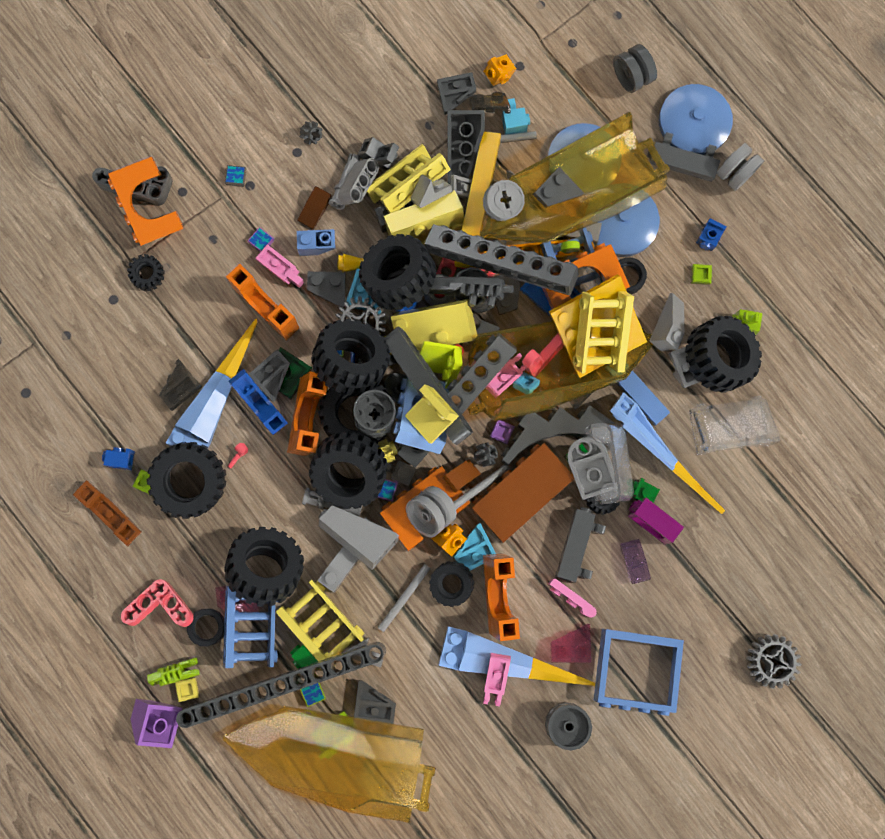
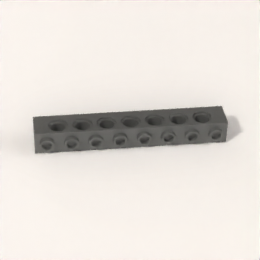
M433 224L424 243L430 254L569 296L579 276L578 267L571 262L564 263L551 256L544 257L538 255L534 251L527 252L520 250L516 246H506L499 241H489L479 235L472 236L462 230L455 231L445 225L438 226ZM556 272L560 273V274H558V275H556V276L552 275L553 273H556Z
M500 333L496 336L492 335L486 341L487 347L483 351L479 350L473 357L475 361L470 366L467 364L460 372L462 376L458 380L454 379L447 387L449 389L447 393L450 397L455 395L460 398L461 401L455 405L462 414L517 352V348ZM496 351L499 357L492 360L488 357V353ZM483 366L486 372L484 374H477L475 368ZM465 381H471L473 387L465 389L462 384ZM399 443L398 447L400 448L397 454L416 468L430 451Z

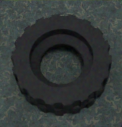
M458 561L442 563L435 569L429 580V589L432 592L433 598L438 603L443 604V606L454 607L464 603L473 592V585L475 584L473 574L469 571L470 569L464 566L463 563H458ZM453 574L460 579L461 588L458 592L449 593L443 588L442 582L445 576Z

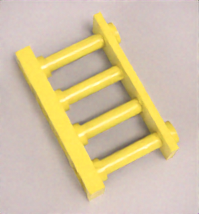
M421 144L374 180L367 193L374 204L381 200L390 214L400 210L411 201V196L422 174L433 182L440 179L451 169L442 154L438 153L431 159L425 146Z
M618 291V298L616 300H594V296L587 292H582V298L579 301L580 316L576 352L573 357L574 368L580 373L584 374L586 372V365L609 364V367L616 372H625L634 302L633 295L626 291ZM593 308H616L614 319H592ZM614 327L613 336L611 338H589L590 328ZM611 345V354L609 356L587 357L588 346Z
M311 580L309 583L313 588L292 607L285 608L282 606L276 611L278 616L317 661L340 654L356 638L360 642L365 639L363 637L365 634L358 625L355 627L325 594L324 590L326 588L318 581ZM319 594L326 603L303 623H298L294 619L296 613L313 597ZM332 609L338 615V618L316 638H311L307 633L309 631L308 628L328 610ZM345 623L352 632L334 649L324 653L320 648L322 646L321 643Z

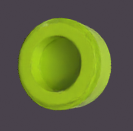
M565 241L560 244L561 252L570 253L580 250V242Z

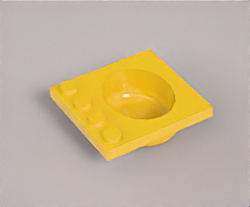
M617 274L586 292L594 296V300H616L618 298V291H626L621 276ZM582 294L549 311L572 365L576 352L580 316L579 301L582 298ZM593 308L592 319H614L616 308ZM634 308L632 310L627 352L647 342ZM591 327L589 338H611L614 327ZM611 345L588 346L587 357H602L611 354ZM605 364L586 365V372L584 374L576 369L575 372L581 378Z

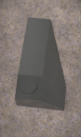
M447 110L448 166L451 169L448 172L449 184L451 175L469 179L485 130V110Z

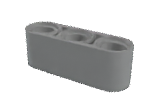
M374 158L360 160L354 164L338 193V199L341 204L350 205L362 201L379 170L378 162Z

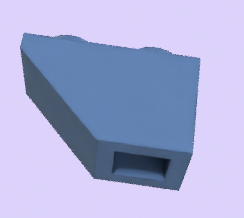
M334 229L297 231V250L299 256L320 255L335 249Z

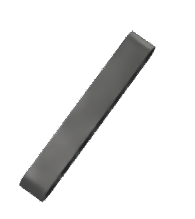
M396 327L385 337V344L389 346L390 352L421 398L424 395L419 390L424 384L433 387L459 415L445 430V433L455 445L460 444L473 433L472 428L406 332L401 327Z

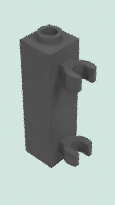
M666 132L662 143L656 142L653 147H649L647 153L649 158L648 164L710 182L716 177L721 161L713 158L716 146L709 144L704 156L670 146L673 134Z
M580 507V510H574L555 577L576 583L578 576L591 579L593 571L580 568L591 531L604 534L606 526L594 523L596 515L591 513L592 510Z

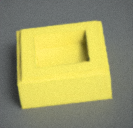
M196 678L175 682L178 702L199 698Z

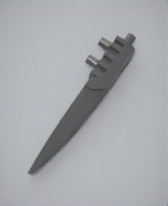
M435 277L433 286L429 288V293L469 297L468 306L475 307L477 298L481 297L487 300V307L494 308L496 298L503 300L504 293H513V285H505L503 279Z

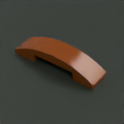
M88 480L73 494L85 507L89 508L126 546H129L142 532L122 510Z

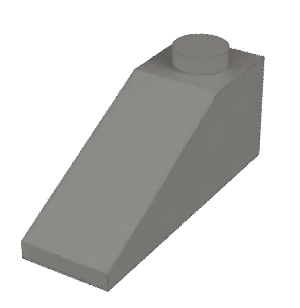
M673 293L669 294L649 340L660 351L678 350L685 334L684 302Z

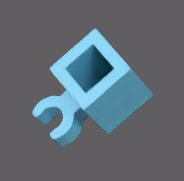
M514 98L507 99V110L502 113L505 135L527 132V127L530 125L529 114H526L524 107L516 109Z

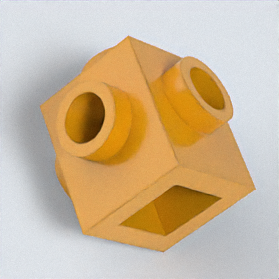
M506 54L497 58H491L483 72L494 86L508 82L516 71V67Z
M449 524L439 534L431 538L451 557L467 540L461 534L463 530L457 524L453 526Z

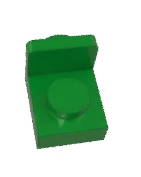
M640 478L632 483L630 497L636 500L647 498L654 503L660 489L645 482V479Z

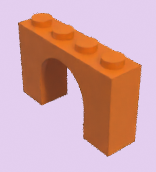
M153 157L108 173L110 178L107 181L111 189L116 190L118 195L115 197L120 208H124L126 212L124 215L125 221L128 226H132L134 230L132 236L136 243H140V246L184 229L177 211L156 219H148L139 215L133 207L132 194L139 184L161 175Z
M605 243L594 247V252L588 254L585 251L576 256L577 260L571 262L578 268H592L600 275L603 282L618 274L621 276L625 289L630 287L611 244L605 246ZM556 272V273H553L552 275L556 276V275H558V274H560V273ZM542 287L552 309L571 300L569 295Z
M241 264L226 276L232 288L286 341L299 329L295 317L282 304L278 306L260 288L254 277Z
M310 371L300 378L287 453L302 456L316 453L319 433L313 432L314 414L319 399L325 396L327 392L325 382H321L317 377L318 373Z
M442 466L431 469L427 473L429 475L424 480L418 479L412 484L414 488L408 492L406 490L402 491L396 496L398 498L397 501L393 504L388 502L381 508L382 512L380 515L392 531L399 535V540L408 552L422 542L424 538L408 519L406 504L428 486L440 488L447 493L453 502L463 495L461 490L455 493L443 477L447 472ZM467 501L456 509L457 514L470 505V502Z
M502 553L483 555L489 634L499 641L520 639L518 618L511 614L507 599V579L515 578L514 558Z

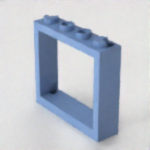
M602 629L593 700L598 702L599 706L611 708V704L619 705L618 709L631 710V707L638 708L639 712L650 713V710H657V714L669 716L670 712L676 713L684 640ZM611 638L673 647L667 705L605 697Z

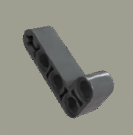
M159 166L158 170L161 175L139 184L135 190L138 187H142L139 192L134 190L132 199L155 206L163 205L167 200L173 182L168 170L165 167ZM106 168L95 169L92 173V178L99 188L117 194L115 189H111L107 181L110 178L108 173L113 171ZM162 175H166L165 179L159 180ZM160 192L159 196L153 197L154 193Z

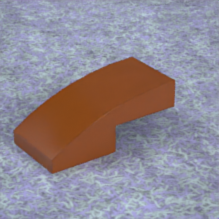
M468 459L447 473L443 478L456 493L481 475V473L471 460Z

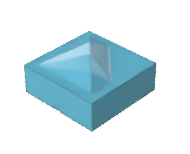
M523 372L513 382V388L529 396L539 386L540 380Z

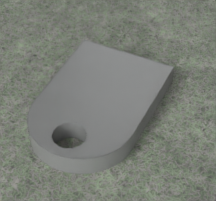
M582 437L571 445L568 451V462L582 500L620 488L607 449L600 440L594 437ZM585 442L589 445L587 453L580 450V443Z

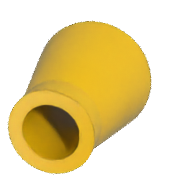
M344 253L338 255L337 270L347 272L360 269V263L364 259Z

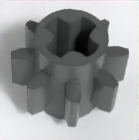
M305 121V124L300 127L301 135L299 137L304 139V143L309 145L311 143L317 144V141L322 138L321 131L323 129L317 127V122L312 121L310 123Z
M489 442L476 446L477 451L474 452V459L478 464L486 467L496 463L494 459L498 457V452L494 445H489Z

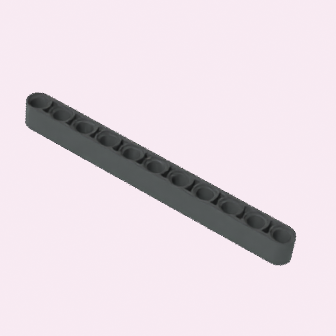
M373 642L190 705L177 714L176 722L180 727L188 728L378 663L386 655V647L381 642ZM374 647L378 648L381 652L380 657L373 656L371 649ZM353 654L360 655L361 663L353 661ZM334 661L342 663V670H337L334 667ZM316 667H320L323 670V676L316 675ZM297 674L304 676V683L297 681ZM278 680H282L285 683V689L278 687ZM259 687L266 689V696L260 694ZM241 693H244V694L247 695V697H248V701H247V702H244V701L241 700V698H240ZM222 700H226L229 703V708L223 707ZM204 706L210 709V715L204 712ZM185 712L191 715V721L185 718Z

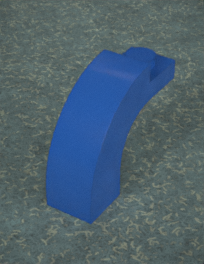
M244 369L228 381L272 435L288 424Z

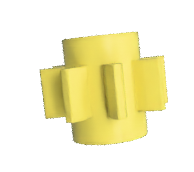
M387 439L378 442V449H382L387 464L395 461L394 456L397 455L398 451L394 442H387Z

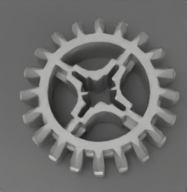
M361 296L357 299L358 303H356L354 298H351L350 302L352 305L345 301L344 306L346 309L339 307V311L343 314L337 313L335 315L341 321H344L346 316L351 321L359 320L365 316L363 323L371 325L368 322V317L372 312L376 320L375 329L378 331H385L386 329L380 326L381 324H386V320H380L381 317L385 316V313H378L382 307L378 306L375 309L374 305L376 303L373 301L371 305L368 304V297L364 303ZM355 307L366 308L362 315L350 312Z
M773 634L772 638L770 635H765V640L759 637V644L756 642L752 643L755 649H748V652L752 653V657L748 656L746 659L751 661L747 668H753L750 675L756 676V682L762 681V686L766 687L769 684V687L774 689L775 686L783 688V684L790 685L789 679L796 680L793 673L799 674L800 671L796 669V666H801L802 664L796 662V659H799L801 656L794 654L798 649L797 647H791L792 641H786V637L781 636L779 638L778 635ZM776 645L769 654L762 653L767 647ZM784 652H785L786 657H787V663L784 662V660H783V653H784ZM767 658H774V660L781 665H774V663ZM760 659L765 663V673L761 668ZM778 669L785 670L780 676L772 678V675Z

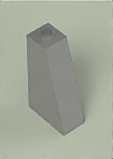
M333 505L328 510L324 509L318 517L319 527L371 570L376 567L398 542L399 535Z

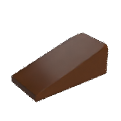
M315 186L297 221L314 230L327 209L329 200L332 199L331 194Z

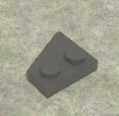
M359 680L354 720L394 724L396 703L363 680Z

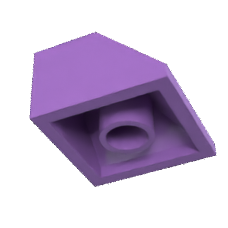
M136 699L131 716L135 744L139 746L172 748L178 727L176 717L182 708L152 700Z

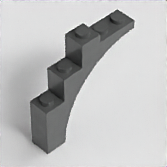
M590 405L587 409L582 408L577 415L579 420L561 407L557 411L553 409L547 417L549 422L529 409L527 413L523 411L517 419L520 422L517 427L523 432H517L512 439L515 442L511 448L507 446L501 454L504 457L501 462L509 465L518 454L529 446L556 436L594 437L605 446L614 450L625 437L627 431Z

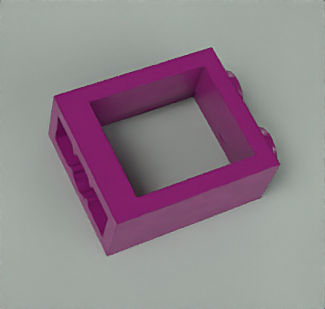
M647 498L634 501L628 509L630 511L628 517L664 545L673 543L684 528V526Z

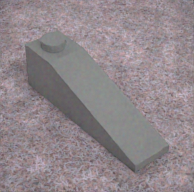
M342 547L318 579V582L335 593L359 559Z

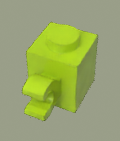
M740 309L733 314V319L737 318L742 321V324H747L750 327L749 330L753 331L755 335L760 332L762 313Z

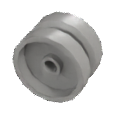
M746 143L734 151L717 171V175L722 180L728 179L732 174H735L728 183L734 191L738 190L764 163V160L758 154L752 156L747 161L753 149Z
M428 486L406 504V513L411 524L417 531L427 537H435L444 527H447L456 519L457 512L452 499L446 492L435 486Z

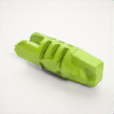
M192 658L159 668L157 672L147 675V681L151 686L158 684L159 686H165L200 675L198 669L185 671V668L196 665L198 660L197 658Z

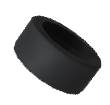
M633 257L620 259L621 267L630 266L638 272V282L626 289L629 294L637 293L647 279L645 266Z
M214 609L196 611L193 613L192 623L187 626L188 637L194 644L208 647L217 644L224 637V616ZM211 616L217 621L218 631L213 638L203 639L196 634L195 624L200 617Z

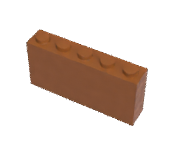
M545 443L541 446L539 444L534 446L529 451L531 455L527 459L523 456L515 464L517 466L516 469L512 472L509 469L501 476L503 480L498 485L494 482L487 489L489 492L484 497L480 495L472 502L474 504L472 510L502 543L575 479L573 474Z

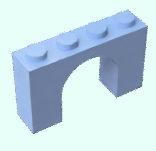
M403 378L400 389L403 392L400 393L398 398V404L401 405L397 408L395 415L398 422H395L393 433L396 434L395 442L440 454L446 443L447 434L445 431L430 444L405 417L412 406L421 399V396L409 378ZM440 381L446 392H448L449 389L445 388V382Z

